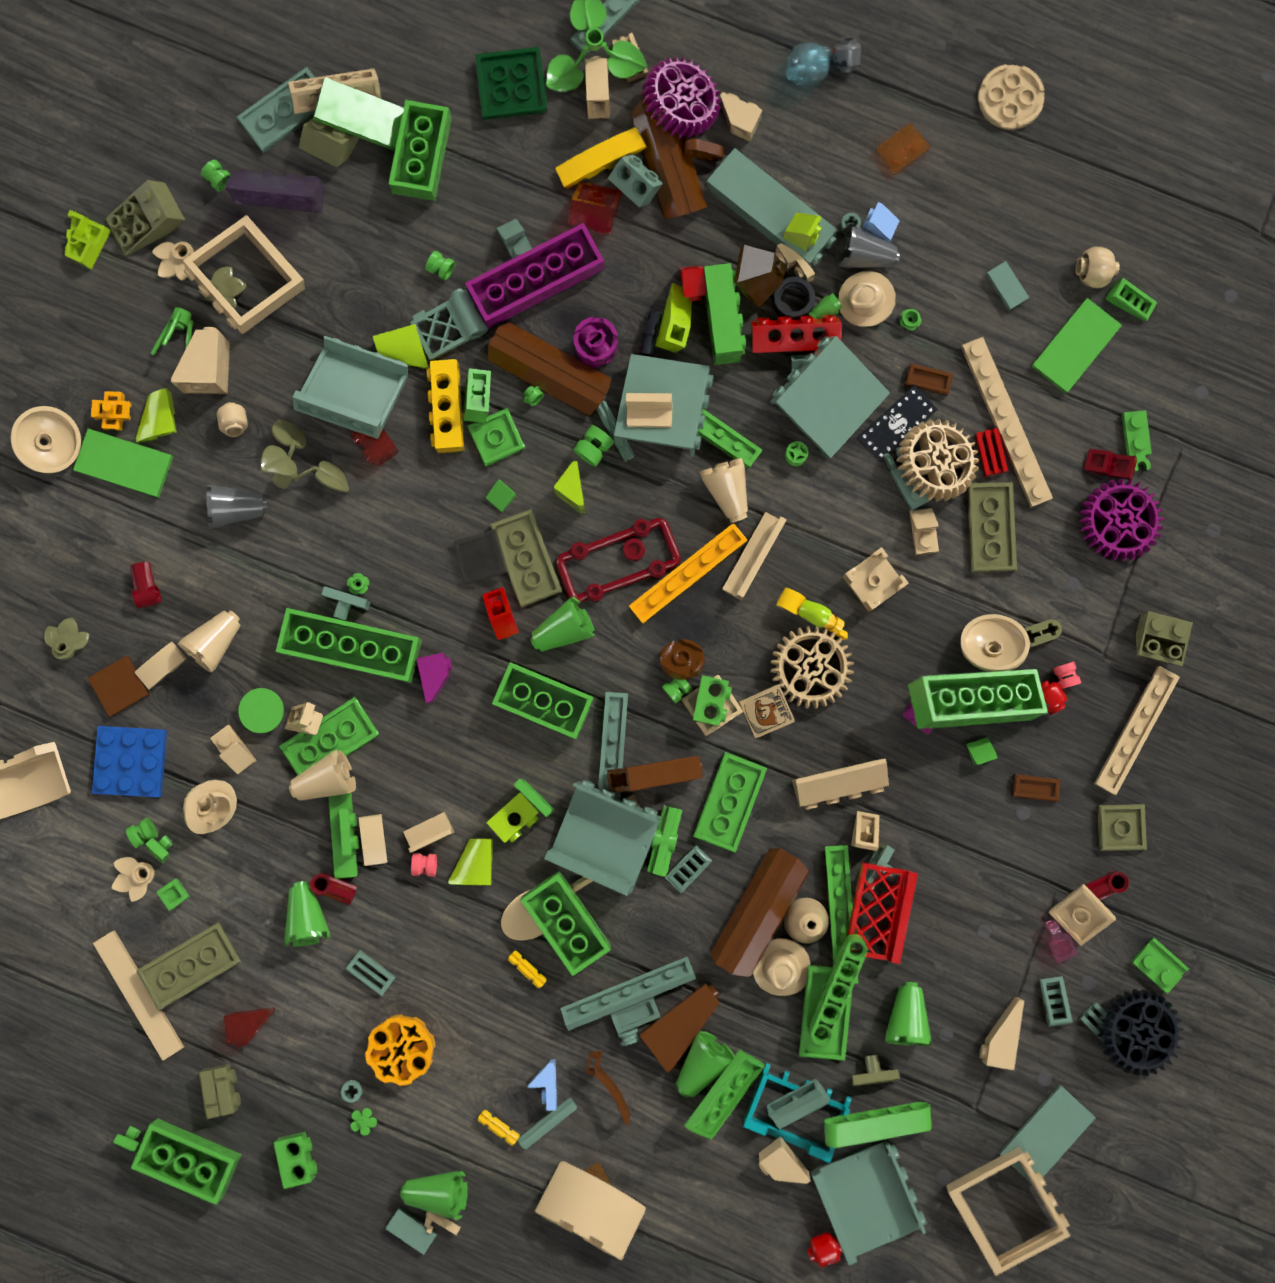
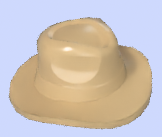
M872 271L860 272L849 277L842 285L838 299L842 305L840 312L849 323L855 326L870 327L878 325L891 315L895 306L896 294L890 281L880 273Z
M210 780L199 784L188 793L184 801V819L192 832L196 834L210 833L220 829L229 822L236 810L237 803L236 794L232 786L225 781Z
M783 938L771 940L753 972L756 983L764 991L773 995L787 996L796 994L806 985L807 966L811 965L809 955L804 947L796 941Z

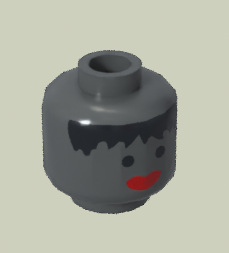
M843 37L838 39V42L833 45L832 63L835 67L840 68V72H852L853 68L861 63V45L859 42H856L855 38Z

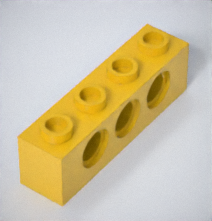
M457 359L430 361V368H427V380L431 382L432 390H428L429 403L433 404V412H429L430 425H434V433H431V446L435 447L438 453L464 451ZM441 381L449 382V386L446 389L438 388ZM444 402L451 404L450 408L446 411L439 409L440 405ZM444 424H451L452 428L449 432H441V427Z

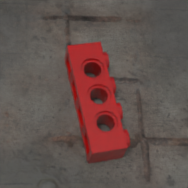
M824 315L823 319H814L813 316H802L800 320H792L791 317H779L776 321H769V318H757L756 321L751 322V349L753 353L817 350L818 343L825 337L837 336L842 341V322L835 315ZM816 328H823L824 332L821 336H813V331ZM776 329L780 331L777 338L772 339L768 337L771 330ZM801 329L802 333L799 337L793 338L790 336L792 330Z

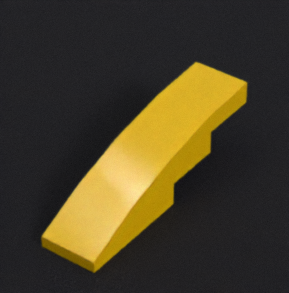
M635 127L591 147L555 169L563 186L568 189L584 178H592L606 168L611 170L622 157L631 154L635 155L645 149L646 145L638 128Z

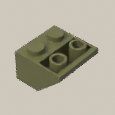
M311 119L303 125L299 148L338 167L347 161L359 137Z
M1150 611L1140 614L1135 635L1137 655L1182 667L1193 622Z

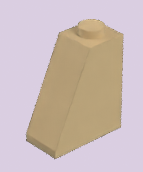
M595 56L585 59L588 119L610 118L607 58Z

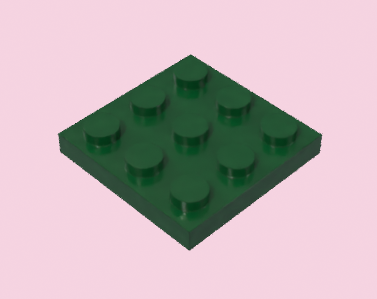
M540 46L475 54L483 120L548 113Z

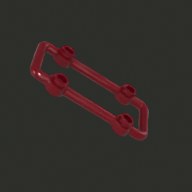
M655 518L650 521L638 519L633 524V527L588 544L582 542L574 543L569 551L558 555L556 567L568 598L575 597L580 603L587 600L598 602L605 593L648 577L662 578L667 570L679 565L681 556L669 524L665 519ZM661 528L672 557L671 560L666 562L655 560L650 563L647 569L602 586L596 583L591 584L586 588L585 592L576 594L564 563L565 561L570 559L582 561L588 556L589 552L635 535L644 538L649 535L651 529Z

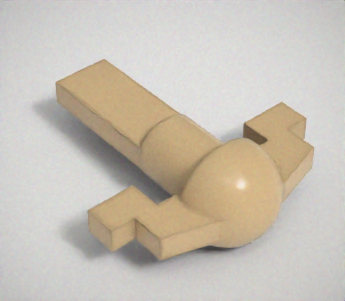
M428 1211L426 1213L424 1226L428 1228L426 1232L429 1234L434 1228L430 1225L432 1221L457 1235L461 1228L443 1216Z

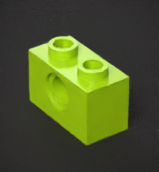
M520 792L495 814L487 824L504 843L509 840L513 843L522 835L520 830L525 825L530 827L539 819L536 815L540 811ZM513 812L521 816V822L517 826L509 822V816Z

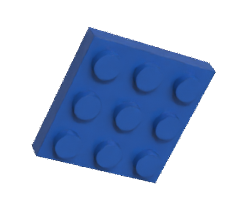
M98 726L92 793L162 797L167 730Z

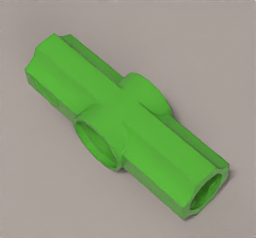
M663 806L662 818L651 847L653 850L647 872L666 877L671 854L674 853L677 842V830L682 810Z

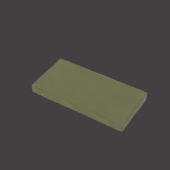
M1013 482L972 483L967 488L971 573L1017 571Z
M532 509L490 524L520 608L562 593Z
M218 922L139 968L136 972L157 1009L161 1010L242 961L221 924Z

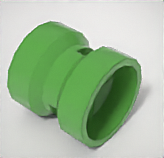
M217 160L208 162L201 171V176L206 181H210L212 187L218 192L227 188L232 181V175L228 171L223 170Z
M434 251L426 263L425 270L431 274H438L440 279L446 281L454 270L455 261L450 258L445 259L441 253Z
M673 678V681L662 686L663 690L675 704L681 700V696L689 694L693 690L686 679L678 680Z
M149 818L141 820L140 824L136 826L132 825L126 828L127 837L135 848L144 845V842L151 838L155 839L158 837L157 829Z

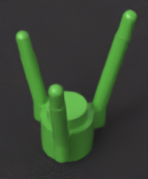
M181 308L174 309L169 322L154 345L151 355H155L161 344L163 346L167 345L174 329L183 331L185 327L187 328L185 345L187 348L194 321L190 320L192 316L190 312Z

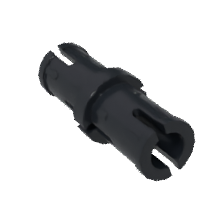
M649 311L646 328L642 332L644 337L639 353L641 356L653 357L662 318V313Z

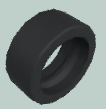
M796 276L788 277L783 280L782 285L774 292L772 299L773 308L780 317H791L792 320H800V317L808 316L809 312L812 311L815 302L814 289L803 278ZM796 287L804 291L807 302L803 309L793 312L783 307L781 295L785 289Z

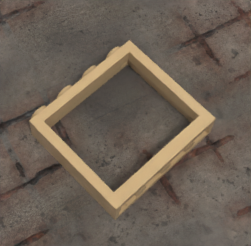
M247 215L183 260L185 266L183 271L187 274L188 279L196 281L202 295L205 298L209 296L213 301L212 305L219 314L223 312L227 317L226 320L230 327L237 328L241 334L247 332L305 289L304 279ZM245 233L288 283L241 317L200 271L198 266Z
M1020 1146L946 1185L951 1198L995 1275L1006 1271L1070 1236L1066 1227L1070 1226L1063 1213L1058 1215L1054 1208L1058 1206L1051 1192L1046 1194L1043 1186L1046 1185L1040 1172L1034 1173L1031 1167L1034 1165L1028 1151L1023 1153ZM1020 1161L1056 1226L997 1257L961 1191Z

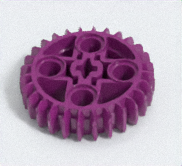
M676 56L672 60L670 58H666L664 61L661 60L657 65L653 66L645 78L642 86L644 90L641 95L645 97L643 104L648 105L645 112L652 113L650 119L655 118L657 120L656 126L661 124L664 126L663 132L669 129L671 136L677 132L679 138L685 134L688 139L691 135L696 137L699 133L703 134L716 120L721 108L719 106L721 99L718 98L720 91L715 90L717 83L711 82L713 76L708 77L705 74L707 69L702 71L699 69L700 64L692 65V59L687 63L684 57L679 61Z
M1119 479L1117 485L1114 480L1109 481L1108 485L1103 483L1100 485V489L1095 488L1093 490L1094 495L1089 494L1087 496L1090 502L1086 501L1082 504L1087 510H1082L1079 513L1085 516V518L1079 520V523L1085 524V527L1080 532L1087 531L1088 533L1083 540L1091 539L1092 542L1088 547L1096 545L1095 553L1104 551L1103 558L1111 554V561L1116 560L1118 556L1120 562L1125 561L1127 557L1131 561L1135 559V555L1139 558L1144 555L1143 552L1151 551L1149 546H1155L1157 542L1154 539L1161 537L1156 532L1164 528V526L1158 524V522L1165 519L1164 517H1158V514L1163 511V509L1156 508L1160 501L1153 502L1152 498L1155 493L1146 494L1148 487L1140 490V482L1132 486V480H1128L1124 485L1123 479ZM1126 493L1127 496L1120 503L1110 494ZM1131 498H1135L1138 501V508L1133 507ZM1100 502H1104L1107 505V512L1100 509ZM1144 509L1147 511L1149 524L1139 518ZM1094 516L1104 523L1099 532H1097L1094 524ZM1121 516L1124 518L1122 521L1123 524L1120 523ZM1136 529H1140L1143 532V539L1136 536ZM1105 533H1109L1112 536L1111 543L1105 540ZM1122 538L1134 545L1128 548L1116 547Z

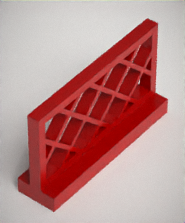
M861 863L847 936L857 934L863 938L867 949L870 951L867 952L866 957L900 964L918 876L917 873L908 869ZM867 869L875 870L879 876L870 884L866 880ZM892 873L899 874L897 883L890 888L885 878ZM882 881L887 891L877 897L872 888ZM869 890L874 900L864 906L861 898ZM890 894L893 898V905L885 910L880 901ZM878 904L883 913L872 919L867 910ZM865 913L870 922L860 929L856 924L857 918ZM886 917L889 925L886 930L881 932L876 923ZM873 926L878 935L868 942L863 933ZM880 939L885 944L883 954L875 953L871 947ZM852 945L850 946L851 951H858L855 949H851Z

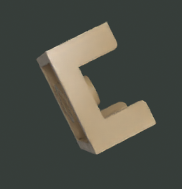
M882 547L843 576L846 583L868 612L909 584L904 576H898L886 559L888 555Z

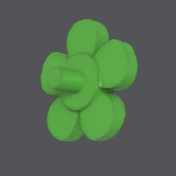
M365 1108L362 1113L359 1110L354 1111L352 1119L356 1121L351 1123V1129L355 1132L360 1129L362 1135H368L370 1127H375L377 1124V1119L370 1117L372 1110Z

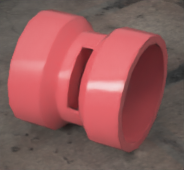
M1075 662L1052 668L1054 675L1059 679L1058 683L1062 689L1081 683L1080 677L1075 672ZM1073 675L1072 677L1062 679L1064 676Z
M413 853L411 875L420 876L421 874H426L428 877H435L437 854L423 856L421 853Z

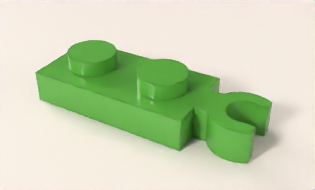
M1146 410L1124 412L1122 414L1127 456H1134L1138 459L1134 472L1138 471V463L1143 464L1144 471L1150 470V462L1146 459V456L1151 455L1152 452Z

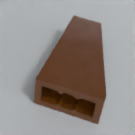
M689 756L607 770L609 788L613 792H624L703 778V766L699 756Z
M704 982L662 1014L660 1018H657L640 1031V1037L667 1073L672 1070L719 1005L717 997L720 994L712 984L708 986Z

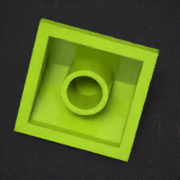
M574 461L553 488L556 496L582 514L585 513L580 474L578 463Z

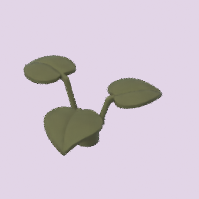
M285 420L274 422L272 425L274 438L281 444L290 446V451L287 455L278 446H268L261 457V473L274 474L272 477L274 484L279 488L285 489L293 480L297 482L307 474L316 472V479L324 486L344 493L349 492L344 473L333 463L321 461L318 467L314 466L297 474V467L291 460V456L295 447L299 449L305 447V435L300 428Z

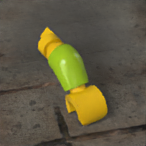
M790 588L783 590L777 601V606L795 615L799 614L800 617L819 628L823 627L832 633L835 632V635L843 640L848 639V633L842 630L844 621L835 617L830 609L819 603L806 600L803 595Z

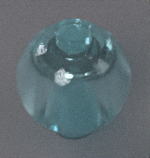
M804 42L795 46L788 54L786 60V75L788 79L802 88H812L820 84L827 76L829 63L832 61L830 50L813 42Z

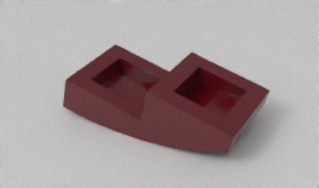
M1089 449L1084 470L1108 477L1132 480L1138 459L1134 456L1113 454L1111 451Z

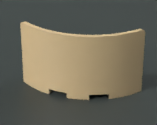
M55 742L32 747L14 755V758L7 760L5 764L3 760H0V819L45 805L71 793Z
M561 1161L535 1212L569 1232H574L583 1237L585 1241L603 1252L622 1260L646 1208L602 1180Z

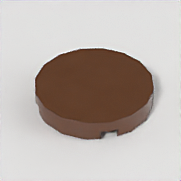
M681 639L680 642L675 643L672 641L662 649L660 654L661 668L671 678L678 680L693 678L703 670L705 665L703 650L694 641Z

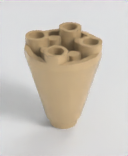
M742 458L730 461V465L728 461L715 465L713 470L708 468L700 471L702 481L731 523L747 518L745 466Z

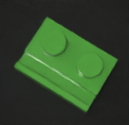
M1153 937L1130 961L1167 994L1183 977L1182 975L1189 970L1186 965Z

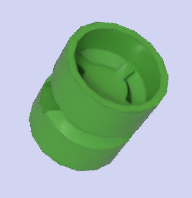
M591 425L584 434L585 439L579 440L573 451L585 462L596 467L603 458L602 453L610 449L614 440L600 428ZM591 441H593V442H595L597 445H599L598 448H596L594 445H592V444H591Z

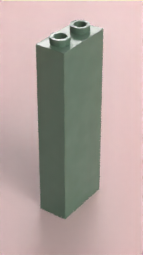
M735 148L707 180L706 189L774 244L779 245L782 243L794 250L809 266L812 264L816 266L823 257L821 254L825 248L829 250L837 240L835 238L837 229L823 218L819 225L822 227L819 233L820 236L814 247L810 245L807 251L783 239L785 230L796 212L811 215L818 214Z

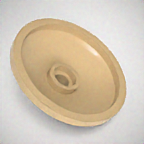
M39 406L25 411L17 418L11 430V447L15 456L24 466L39 473H56L64 470L75 461L81 448V436L76 423L68 414L54 407ZM40 438L47 440L46 446L40 444Z
M989 614L977 617L965 626L961 635L960 645L965 658L972 665L984 671L1000 672L1013 670L1025 661L1030 648V640L1026 630L1017 621L1003 615Z

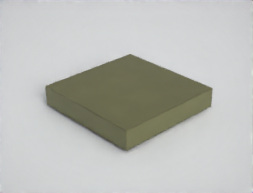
M1145 804L1097 805L1099 851L1147 850Z

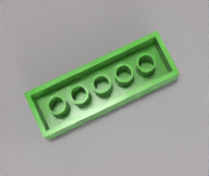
M286 608L276 652L412 683L422 639Z
M1037 669L922 676L908 685L918 729L1031 721L1048 713Z

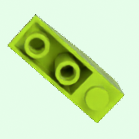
M673 283L670 287L655 346L676 353L685 348L691 324L692 301H689L688 297L684 298L682 287Z

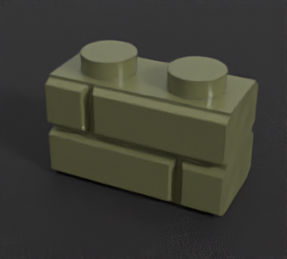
M226 1064L206 1068L198 1072L206 1119L236 1112L241 1104L239 1092H235L234 1083H236L237 1077L235 1070L231 1069V1065Z

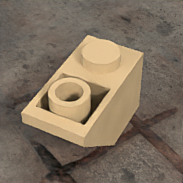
M722 92L720 107L730 133L750 141L761 119L762 110L754 103H746L734 94Z

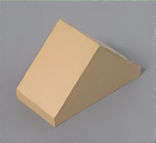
M857 811L851 846L878 851L879 815Z

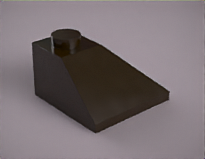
M742 245L740 247L734 284L756 308L760 307L782 285L783 276L786 271L785 264L773 252Z

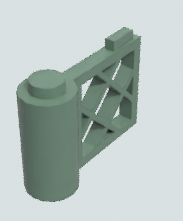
M462 288L453 291L448 301L426 313L422 310L413 315L414 320L410 322L411 325H416L421 344L430 361L437 359L469 340L484 335L488 331L469 291ZM448 309L451 314L448 323L437 321L440 312ZM424 321L432 322L429 334L421 332L418 325ZM436 324L447 327L443 338L433 336ZM451 328L459 330L462 336L456 341L447 340ZM431 340L442 341L440 350L432 354L429 348Z

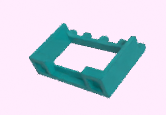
M765 1063L742 1121L743 1127L764 1136L767 1133L777 1138L781 1137L784 1141L807 1150L808 1154L830 1163L835 1148L824 1147L784 1129L779 1130L778 1127L753 1117L767 1079L793 1090L801 1087L787 1081L790 1073L788 1071H784L782 1078L768 1073L770 1064ZM806 1079L804 1085L809 1083L810 1081ZM827 1088L826 1093L829 1098L832 1094V1090ZM846 1096L843 1104L830 1099L828 1104L841 1109L839 1116L847 1115L850 1112L851 1098Z

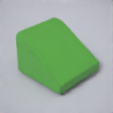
M499 479L486 496V499L503 512L517 495Z
M988 737L966 744L973 765H979L998 758Z

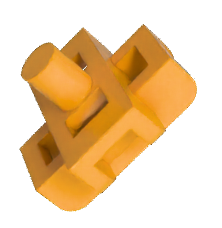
M104 391V400H92L91 417L102 419V429L122 430L123 420H131L130 407H132V403L125 401V396L122 392Z

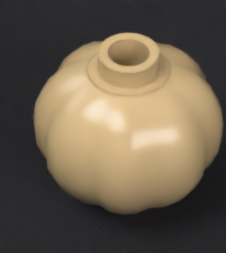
M1092 247L1086 250L1082 257L1078 258L1075 270L1077 275H1081L1080 281L1084 285L1091 288H1102L1111 282L1114 275H1118L1120 265L1119 262L1115 261L1114 254L1109 249Z

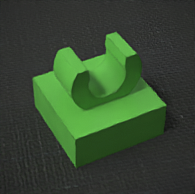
M165 835L158 843L151 838L145 845L146 849L164 864L169 859L167 850L173 844L172 840Z
M178 878L156 892L169 911L190 898V895Z
M130 1126L126 1136L117 1134L113 1143L137 1154L141 1144L136 1142L141 1131Z

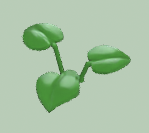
M574 0L570 12L571 23L578 31L588 28L585 39L586 45L576 63L568 55H559L553 58L547 71L546 86L549 89L557 92H568L580 86L584 73L578 66L588 50L598 51L601 47L610 55L607 62L608 69L617 78H630L646 69L644 56L632 43L617 41L613 45L612 51H610L607 44L603 42V33L598 28L604 24L607 14L605 6L600 0Z

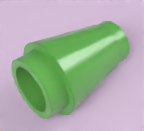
M832 293L829 296L826 295L809 312V316H813L814 319H823L824 315H836L839 313L842 305Z

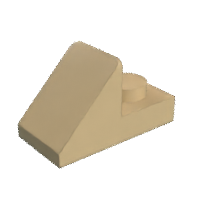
M932 508L909 511L915 555L939 552L936 529L939 526Z
M306 702L291 708L284 728L316 735L323 715L314 711L315 705Z
M227 725L210 738L221 752L220 758L237 774H240L257 761L231 725Z

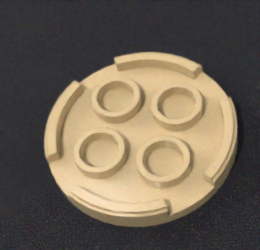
M1001 65L989 72L984 78L978 93L979 107L984 117L993 125L1007 130L1021 129L1031 124L1041 112L1044 103V87L1040 78L1025 66Z

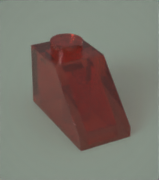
M275 1007L234 1012L225 1015L224 1023L227 1044L234 1043L235 1047L248 1045V1041L257 1036L274 1014Z

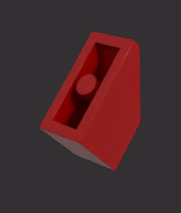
M700 265L679 268L684 298L688 297L689 301L702 300V296L707 295L704 267Z
M504 587L482 594L489 620L497 639L508 638L519 633Z

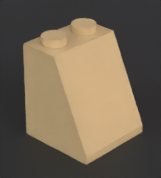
M204 327L203 330H196L171 377V383L183 393L227 394L230 342L217 328Z

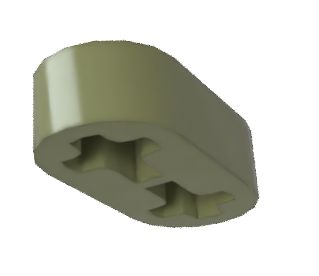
M1053 619L1024 628L1029 634L1036 632L1038 634V637L1033 638L1032 643L1030 642V647L1054 640L1062 632L1060 623ZM1048 624L1056 629L1053 632V636L1051 633L1044 635L1042 633V630L1048 628Z

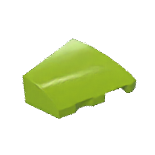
M70 210L68 217L71 218V229L67 230L66 237L68 243L65 247V256L92 269L111 230Z
M415 324L373 336L377 352L393 360H400L411 366L421 367L422 369L429 368Z
M161 389L148 395L136 435L137 443L156 440L159 436L177 433L173 416L175 410L172 394L168 389Z
M469 839L449 879V884L492 885L493 839Z

